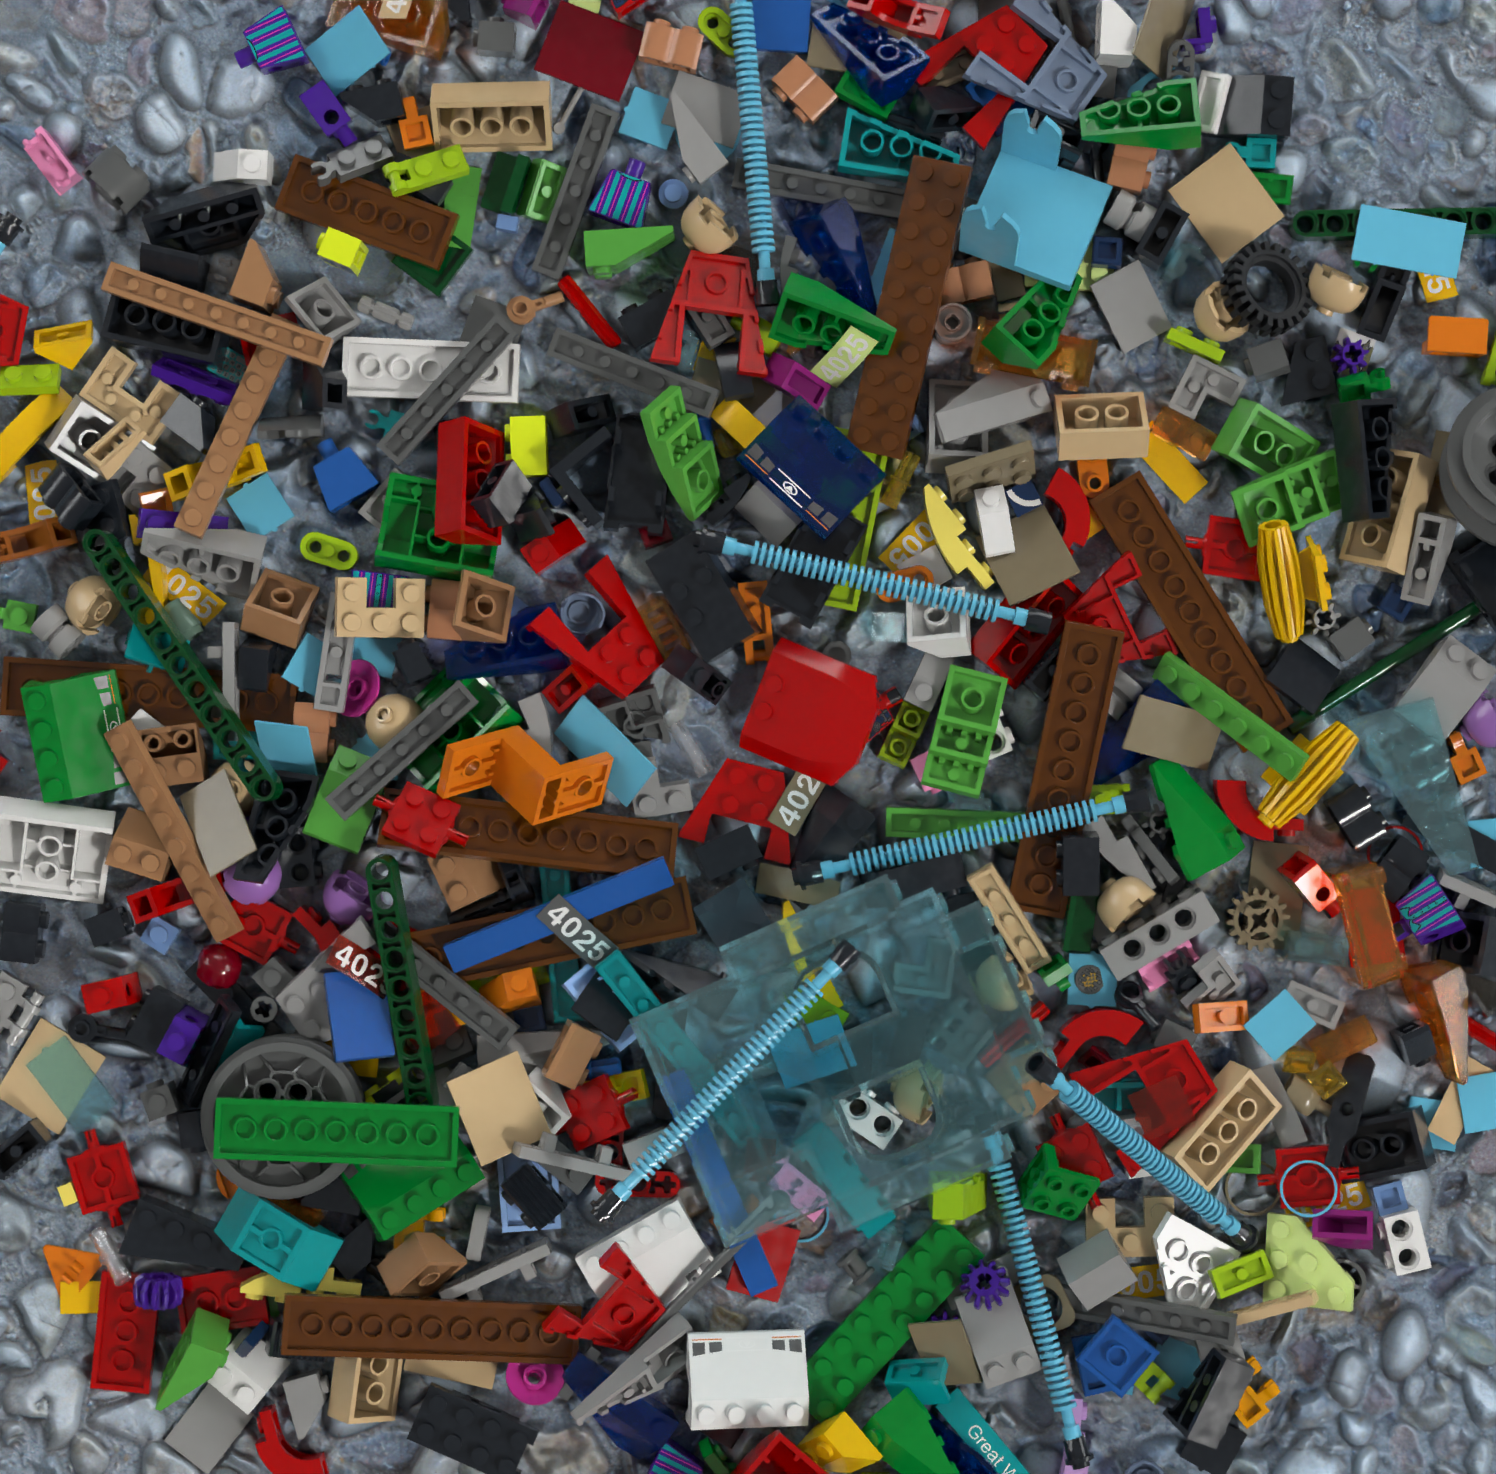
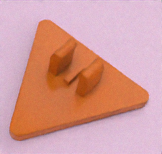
M46 1244L43 1247V1252L59 1297L60 1282H66L70 1285L73 1281H79L80 1292L107 1261V1256L104 1254Z

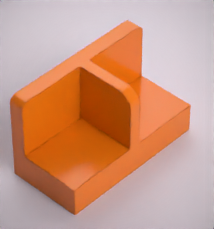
M1430 316L1428 318L1427 340L1422 342L1421 354L1483 357L1487 354L1488 319Z

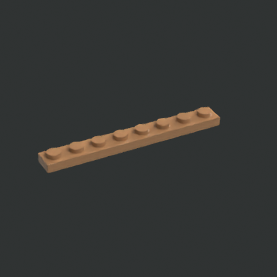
M112 261L101 286L103 292L324 368L334 342L332 338Z
M272 313L271 317L300 327L299 324ZM257 346L173 525L174 528L201 540L203 539L285 363L286 355Z
M128 720L104 733L103 735L216 943L243 930L244 927L216 875L210 877L195 836L132 720Z

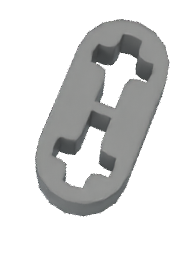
M476 1205L466 1252V1259L481 1262L491 1214V1207Z

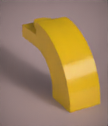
M259 443L245 446L226 489L252 480V477L268 471ZM203 462L186 464L163 474L172 502L186 500Z

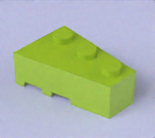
M929 1171L928 1208L932 1219L938 1220L937 1223L941 1225H954L956 1220H964L987 1208L988 1172Z

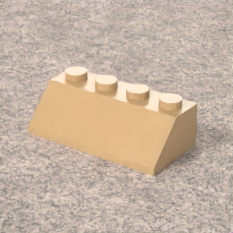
M550 81L432 83L430 110L435 151L460 144L463 153L553 151Z
M1390 449L1391 452H1394V464H1391L1388 472V477L1392 479L1390 518L1349 522L1338 559L1381 572L1405 576L1419 512H1425L1439 462L1420 453Z
M1231 1060L1212 1080L1218 1091L1159 1150L1208 1192H1210L1282 1108V1105L1250 1068Z
M335 1357L327 1416L346 1424L395 1421L403 1359Z

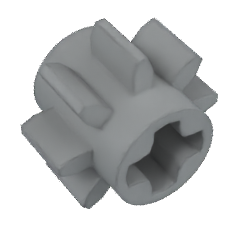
M1316 602L1315 610L1310 608L1305 610L1309 614V620L1304 621V625L1310 624L1313 628L1311 635H1315L1318 631L1322 630V635L1329 637L1328 629L1338 630L1340 627L1335 624L1336 618L1342 615L1341 613H1334L1332 610L1334 603H1329L1328 611L1322 612L1319 603ZM1326 613L1325 619L1328 623L1319 625L1320 619L1316 617L1317 614Z

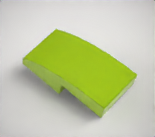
M903 701L877 758L904 770L930 713Z

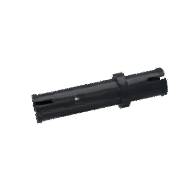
M529 881L526 882L530 893L526 894L524 892L516 896L514 901L509 899L511 897L508 891L501 889L494 896L453 912H448V921L451 924L490 916L504 910L505 912L512 911V907L536 899L533 887Z

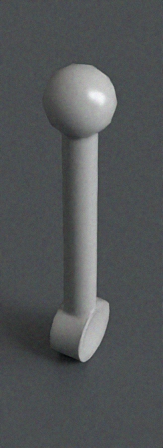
M578 87L561 120L553 126V131L556 134H562L565 131L564 125L585 89Z

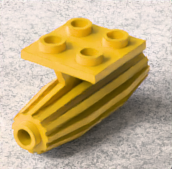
M1276 519L1263 522L1258 526L1257 565L1263 605L1274 637L1278 640L1281 639L1283 643H1293L1304 633L1305 599L1318 602L1322 612L1328 611L1327 600L1332 599L1330 584L1326 582L1324 572H1328V565L1325 554L1322 555L1320 544L1315 545L1311 535L1305 536L1306 548L1298 553L1288 521Z
M1335 721L1311 741L1301 733L1291 741L1310 755L1295 780L1290 782L1270 766L1261 774L1260 777L1271 787L1257 808L1261 813L1257 818L1268 828L1271 829L1275 826L1280 829L1299 813L1305 816L1344 773L1341 768L1359 742V738L1340 721Z

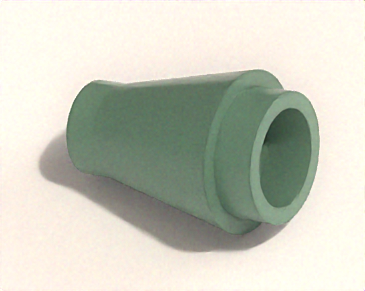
M179 598L164 606V609L186 640L192 641L204 632L201 627L202 622Z

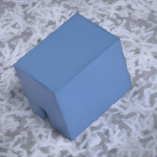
M498 213L496 230L518 234L519 217Z

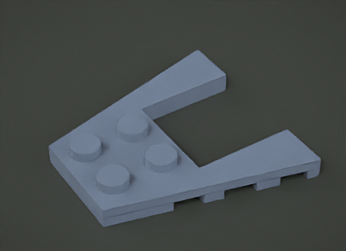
M1014 0L1009 9L1057 44L1028 85L981 50L962 75V78L1074 124L1079 118V112L1083 111L1107 77V74L1085 47H1080L1074 40L1069 28L1065 24L1062 25L1051 12L1053 9L1045 0Z

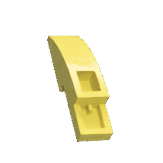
M928 483L923 488L924 507L932 536L940 553L956 576L966 569L983 591H985L995 583L991 578L994 574L984 561L979 563L973 556L976 551L968 540L964 538L961 541L958 538L966 530L963 525L966 522L965 518L956 508L951 511L944 502L948 499L947 496L937 485L933 488Z
M331 1264L315 1292L306 1290L307 1294H324V1291L336 1292V1295H361L362 1282L360 1279L351 1278L348 1281L344 1277L334 1276L335 1268ZM267 1272L254 1275L240 1283V1293H246L245 1298L253 1300H263V1296L275 1297V1302L284 1303L285 1293H301L300 1287L282 1282Z

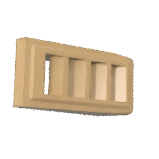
M126 416L90 447L83 456L90 466L108 481L143 439L146 432L131 418ZM127 429L132 433L129 437L124 434Z

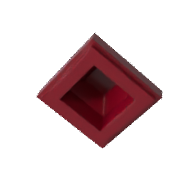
M1092 1045L1077 1061L1084 1067L1089 1068L1113 1061V1059L1104 1048Z

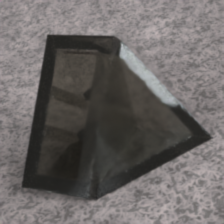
M1456 971L1455 976L1474 1013L1487 1018L1495 1013L1496 982Z

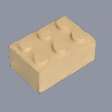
M1143 391L1054 395L1053 425L1058 461L1148 457L1150 427Z

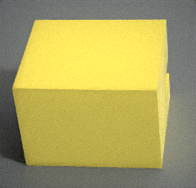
M73 1181L57 1187L64 1207L78 1202Z

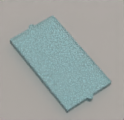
M66 1035L50 1047L42 1048V1053L26 1064L27 1068L78 1134L93 1122L101 1121V1116L118 1104Z

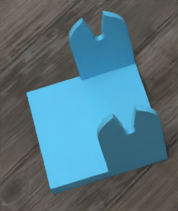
M1016 108L1009 111L1004 120L1001 151L977 205L966 207L962 215L959 251L1070 291L1110 198L1113 186L1059 167L1058 161L1062 142L1061 129L1047 115L1039 124L1037 130L1029 126L1031 122L1027 108Z

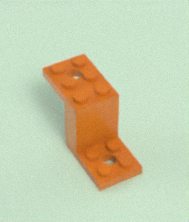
M519 725L447 744L436 793L442 799L491 785L515 810L534 826L602 805L614 758L606 751L560 765Z

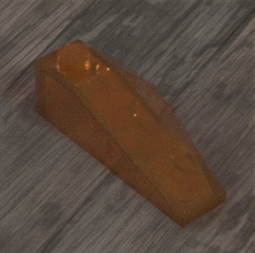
M333 0L325 23L327 27H333L355 7L360 5L386 46L441 61L450 34L447 0H412L406 19L378 18L383 0Z
M1443 959L1398 967V975L1408 1003H1415L1421 1016L1418 1020L1427 1023L1431 1029L1437 1051L1434 1057L1444 1077L1458 1084L1465 1085L1468 1083V989L1463 969L1460 965Z

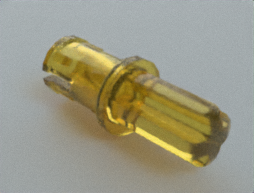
M906 451L904 460L900 461L894 475H890L891 480L879 502L895 510L897 509L907 487L911 486L909 481L920 462L918 455Z

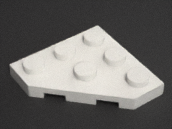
M1167 1211L1152 1236L1166 1302L1209 1309L1216 1297V1293L1207 1270L1239 1258L1241 1252Z

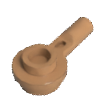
M561 291L535 300L525 296H516L507 304V316L514 324H528L536 316L537 311L565 302Z

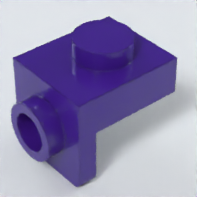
M1210 7L1197 8L1194 15L1197 38L1185 39L1192 44L1195 55L1203 54L1206 52V49H1210L1213 43L1212 34L1217 31L1215 15L1210 16ZM1180 45L1181 52L1186 51L1184 45Z

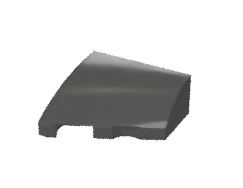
M323 414L262 418L257 428V438L260 440L325 437Z
M654 683L634 689L624 699H620L616 695L598 699V709L624 735H629L634 739L643 740V737L662 739V743L671 742L664 712Z

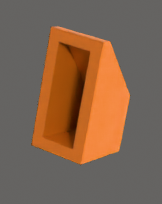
M532 967L503 973L479 988V993L503 1013L542 1004L537 977Z

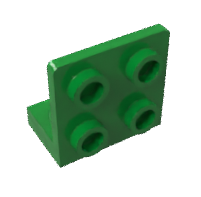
M1043 1143L1017 1181L1022 1208L1071 1221L1076 1220L1101 1184L1100 1179L1097 1177L1060 1168L1055 1146Z

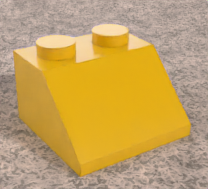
M845 1411L822 1423L816 1424L797 1445L825 1471L852 1473L879 1461L883 1457Z

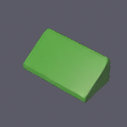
M543 158L533 159L517 215L548 224L567 168Z

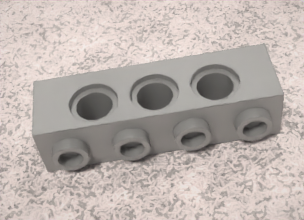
M1193 887L1183 890L1177 895L1179 899L1170 905L1167 902L1158 905L1152 910L1153 915L1144 920L1142 917L1136 918L1126 925V931L1119 935L1116 932L1111 933L1101 940L1102 945L1097 948L1117 981L1220 922V919L1199 887L1195 890ZM1179 910H1189L1190 919L1186 923L1179 924L1175 921V915ZM1157 924L1163 925L1165 928L1164 935L1158 939L1151 938L1149 935L1151 927ZM1129 940H1137L1139 942V949L1133 954L1124 952V945Z

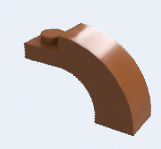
M52 517L27 526L0 532V565L42 555L76 544L78 540L75 530L64 528L58 522L59 517Z

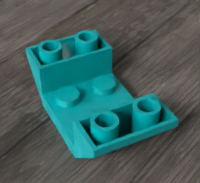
M239 1187L214 1229V1232L232 1252L278 1280L312 1292L317 1290L345 1241L323 1226L318 1225L313 1228L270 1202L267 1198L251 1194Z

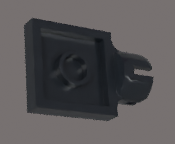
M109 479L108 481L90 486L102 499L104 506L84 531L75 530L79 552H85L82 540L84 535L92 529L111 532L126 551L125 540L131 537L132 533L118 480ZM99 536L95 542L98 551L102 550L105 545L102 536ZM118 560L113 563L112 570L119 568L121 563Z

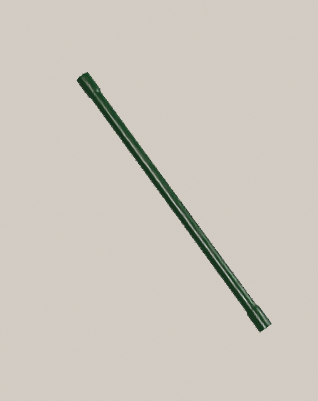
M1474 602L1466 605L1328 693L1313 715L1309 716L1301 709L1292 714L1291 718L1294 723L1286 727L1291 735L1299 732L1313 723L1319 716L1474 619L1481 612Z

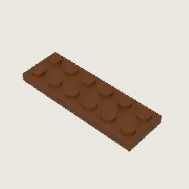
M295 154L274 207L276 211L326 230L329 226L360 239L369 246L436 271L440 270L460 219L459 214L406 194L394 197L389 188L360 177L340 183L337 177H335L328 185L319 187L317 177L323 175V173L312 175L310 167L317 161Z

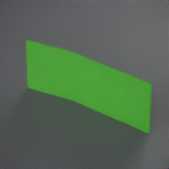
M469 166V175L452 180L453 186L445 197L443 209L459 214L460 219L453 235L471 247L482 168ZM450 241L449 247L462 249L453 241Z

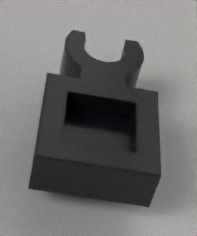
M1181 950L1176 951L1178 955L1176 960L1169 962L1166 958L1163 960V964L1168 970L1164 974L1177 995L1192 989L1196 983L1201 981L1191 967L1194 963L1189 957L1186 958Z

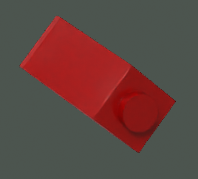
M570 518L554 526L555 533L551 536L534 539L520 549V552L538 576L587 542Z
M571 664L541 693L560 715L599 682L592 678L593 675L583 667Z

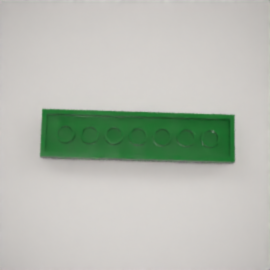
M216 1097L213 1159L457 1167L460 1106Z
M935 1220L807 1359L809 1413L820 1423L841 1413L911 1337L908 1323L925 1322L962 1282V1273H970L968 1265L972 1264L975 1267L979 1260L985 1257V1253L954 1225H941L937 1223L938 1220Z

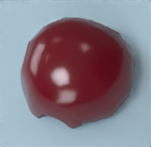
M212 943L201 950L197 959L198 967L196 974L208 986L216 989L229 988L239 978L242 969V959L234 949L222 943Z

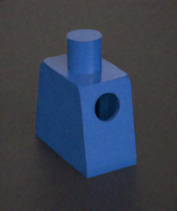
M328 438L316 446L324 460L313 466L330 512L336 513L381 485L380 481L351 447L348 446L339 451L332 438Z

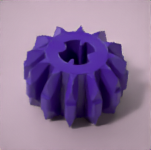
M980 1259L978 1262L979 1268L976 1269L974 1265L969 1264L968 1269L971 1274L962 1273L961 1279L965 1283L960 1286V1290L962 1293H967L964 1297L966 1303L974 1301V1308L976 1310H979L982 1304L985 1303L987 1311H991V1302H995L998 1306L1003 1305L999 1296H1009V1290L1005 1287L1010 1285L1011 1282L1009 1278L1003 1277L1006 1273L1004 1267L996 1269V1262L993 1260L989 1263L988 1267H985L984 1260ZM985 1280L988 1283L989 1281L991 1287L987 1290L982 1287L981 1290L980 1282Z
M152 1271L151 1273H142L135 1278L133 1297L136 1306L142 1307L144 1310L165 1311L166 1309H174L182 1303L184 1288L180 1276L174 1275L172 1272Z

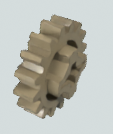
M1256 887L1251 888L1250 895L1244 890L1240 891L1242 899L1232 898L1231 901L1235 905L1234 908H1226L1225 910L1231 914V918L1224 920V922L1233 927L1227 932L1228 935H1238L1235 943L1241 945L1246 942L1245 949L1249 951L1252 950L1254 945H1256L1259 952H1263L1264 944H1267L1272 949L1275 948L1273 942L1275 938L1280 941L1284 940L1280 934L1281 930L1289 931V927L1283 923L1284 920L1290 919V915L1282 912L1287 907V904L1284 902L1278 904L1280 896L1275 893L1269 897V889L1266 888L1262 890L1261 894H1259ZM1253 900H1264L1259 906L1251 907L1247 904ZM1274 910L1276 913L1275 926L1272 924L1271 915L1274 912ZM1239 913L1243 914L1244 924L1241 926V929L1238 922ZM1254 914L1261 915L1260 918L1263 920L1261 925L1254 924V919L1252 918ZM1264 932L1267 934L1263 938H1251L1256 933Z

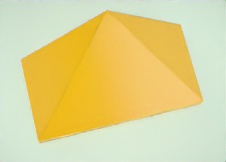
M87 320L34 330V352L73 370L93 342V321Z

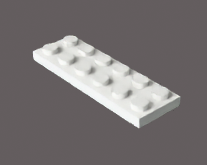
M343 336L342 372L347 379V397L418 400L469 342ZM511 343L459 402L518 404L521 345Z

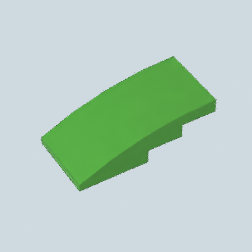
M670 385L640 412L648 443L670 491L689 521H695L724 493L713 441L702 440L697 414L686 413L681 387Z
M1335 447L1278 469L1230 491L1249 548L1258 544V526L1263 522L1276 519L1286 520L1291 532L1304 528L1308 523L1330 516V513L1341 509Z
M950 664L921 785L976 799L979 798L1008 678Z

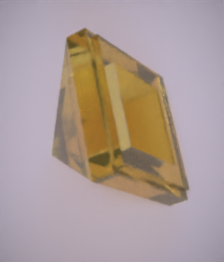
M723 428L712 431L715 450L724 459L744 452V448Z
M1300 1046L1290 1049L1286 1052L1282 1071L1310 1074L1312 1073L1317 1055L1315 1052Z
M1327 1060L1306 1076V1079L1324 1101L1348 1084L1330 1060Z

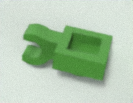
M8 599L6 608L0 607V619H4L2 628L34 634L30 628L36 621L39 605Z

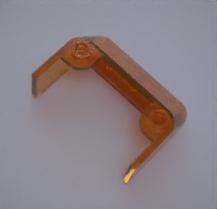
M981 316L976 319L968 365L974 366L973 372L991 375V370H997L1062 383L1061 389L1078 392L1079 387H1089L1098 344L1097 339L1087 340L1060 334L1055 351L1036 370L1002 363L981 343L998 322L986 320V317Z
M1362 860L1323 870L1333 880L1356 977L1347 979L1348 985L1364 991L1404 977V971L1408 970V963L1405 954L1399 951L1383 884L1387 883L1383 866H1377L1375 861Z

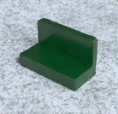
M503 152L497 153L480 204L481 208L499 214L515 216L532 164L530 157L521 154L515 157Z
M1069 896L1060 942L1062 951L1069 952V950L1090 953L1099 896Z

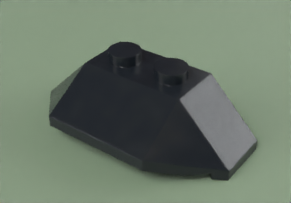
M227 181L171 197L144 215L142 221L152 245L203 256L246 244L260 220L264 217L265 209L256 185Z

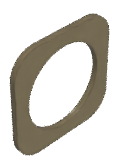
M1042 1274V1279L1037 1280V1282L1043 1281L1044 1286L1056 1292L1062 1302L1060 1319L1050 1325L1055 1326L1056 1331L1069 1327L1074 1322L1075 1311L1060 1280L1053 1274ZM1026 1284L1013 1286L1020 1308L1022 1294L1025 1293V1291H1021L1020 1287ZM1023 1314L1031 1338H1039L1040 1336H1033V1331L1038 1329H1032L1030 1325L1032 1322Z

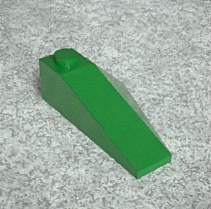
M1196 78L1165 80L1157 83L1156 88L1143 93L1138 90L1131 93V97L1118 102L1111 100L1079 112L1081 140L1166 150L1201 147L1202 125Z
M791 272L783 290L768 337L796 348H806L807 345L823 346V350H831L849 327L853 326L878 341L869 354L888 356L897 329L824 284Z
M1077 273L1070 291L1039 280L993 327L981 343L1002 363L1037 370L1055 351L1059 342V335L1067 321V314L1073 305L1083 278Z
M1158 758L1149 765L1158 800L1164 803L1168 818L1164 819L1166 829L1171 828L1176 845L1172 846L1173 853L1188 882L1230 861L1245 848L1231 820L1179 763Z
M909 1387L903 1389L881 1408L861 1429L883 1455L881 1459L900 1474H960L955 1463L948 1460L941 1446L945 1443L941 1435L936 1437L929 1423V1420L932 1418L928 1410Z

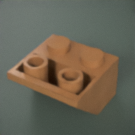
M197 722L137 730L167 786L204 782L210 778L207 753Z

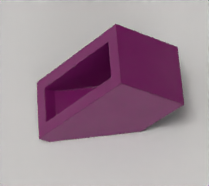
M501 0V3L504 4L502 8L505 15L535 31L550 5L548 0Z
M775 352L772 353L766 364L768 369L767 377L760 378L776 390L782 391L785 395L816 412L831 388L828 383L798 362Z
M1313 1208V1214L1319 1213L1324 1209ZM1329 1209L1324 1214L1313 1217L1312 1239L1340 1248L1373 1250V1211Z

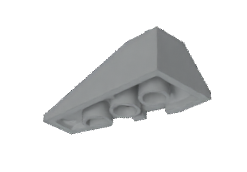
M1008 364L990 370L983 378L968 387L969 389L936 412L933 418L943 444L1032 420L1053 411L1044 382L1025 367Z
M144 528L140 553L171 569L178 567L191 573V579L197 582L203 579L215 585V590L224 595L247 600L259 578L268 536L239 529H207L201 540L176 528Z

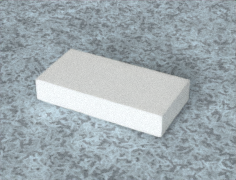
M1206 70L1201 71L1197 86L1202 125L1201 132L1217 135L1232 80L1231 75Z

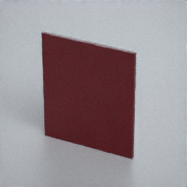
M560 0L534 70L620 102L639 53L644 32Z

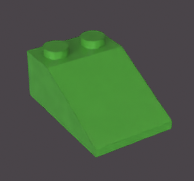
M673 225L583 231L586 269L589 276L594 275L596 280L611 279L612 274L621 273L674 242L675 233Z
M1239 397L1214 441L1211 450L1256 476L1262 477L1315 455L1321 442L1259 403Z
M339 744L302 833L358 855L379 809L372 805L376 795L346 821L336 813L325 798L371 757ZM391 781L385 786V788H389ZM384 787L377 794L383 796Z
M198 1307L196 1308L162 1371L156 1410L162 1411L211 1379L218 1367L223 1368L229 1355V1351L226 1348L232 1336V1333L228 1332L230 1319Z

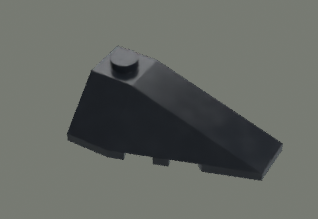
M275 770L283 783V792L278 799L273 801H254L248 827L258 850L237 862L233 875L234 880L257 884L264 883L313 807L321 780L320 776ZM264 780L261 784V791L264 795L268 796L271 793L272 786L268 780Z
M826 784L806 817L789 869L796 868V861L805 863L819 859L820 862L844 860L876 817L836 787ZM792 901L794 904H796L804 911L810 905L806 903Z

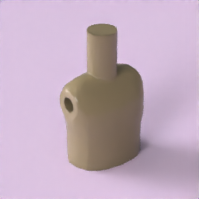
M1293 1073L1285 1083L1284 1089L1296 1111L1309 1116L1314 1110H1317L1329 1117L1332 1106L1321 1100L1323 1089Z

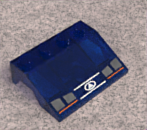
M798 395L736 458L823 540L867 496L869 497L887 476L801 395Z

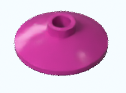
M362 659L352 661L345 711L341 713L342 715L359 717L374 705L380 690V677L372 663Z
M509 1363L506 1369V1383L512 1395L519 1401L529 1405H543L551 1402L558 1396L564 1384V1370L561 1364ZM536 1377L538 1383L532 1384L529 1382L528 1378Z

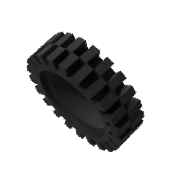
M1264 241L1261 244L1259 242L1253 243L1234 256L1228 262V265L1224 267L1222 273L1225 275L1221 277L1220 284L1226 285L1220 290L1221 296H1229L1223 302L1225 307L1233 305L1235 309L1229 313L1230 316L1234 319L1239 315L1242 319L1238 322V325L1243 328L1250 324L1248 332L1254 334L1259 330V336L1266 337L1268 334H1270V337H1276L1279 334L1286 333L1304 320L1303 318L1310 312L1308 309L1313 305V300L1309 299L1311 297L1310 289L1306 288L1308 287L1309 277H1303V274L1308 271L1306 266L1304 265L1299 269L1296 264L1301 259L1297 255L1290 259V249L1286 247L1280 252L1281 244L1274 243L1270 246V241ZM1251 267H1266L1276 273L1282 280L1287 291V305L1283 312H1269L1261 308L1253 300L1247 288V274Z

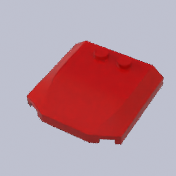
M781 637L771 653L744 723L739 747L830 786L836 785L839 782L838 780L858 765L878 715L880 705L879 699H877V675Z

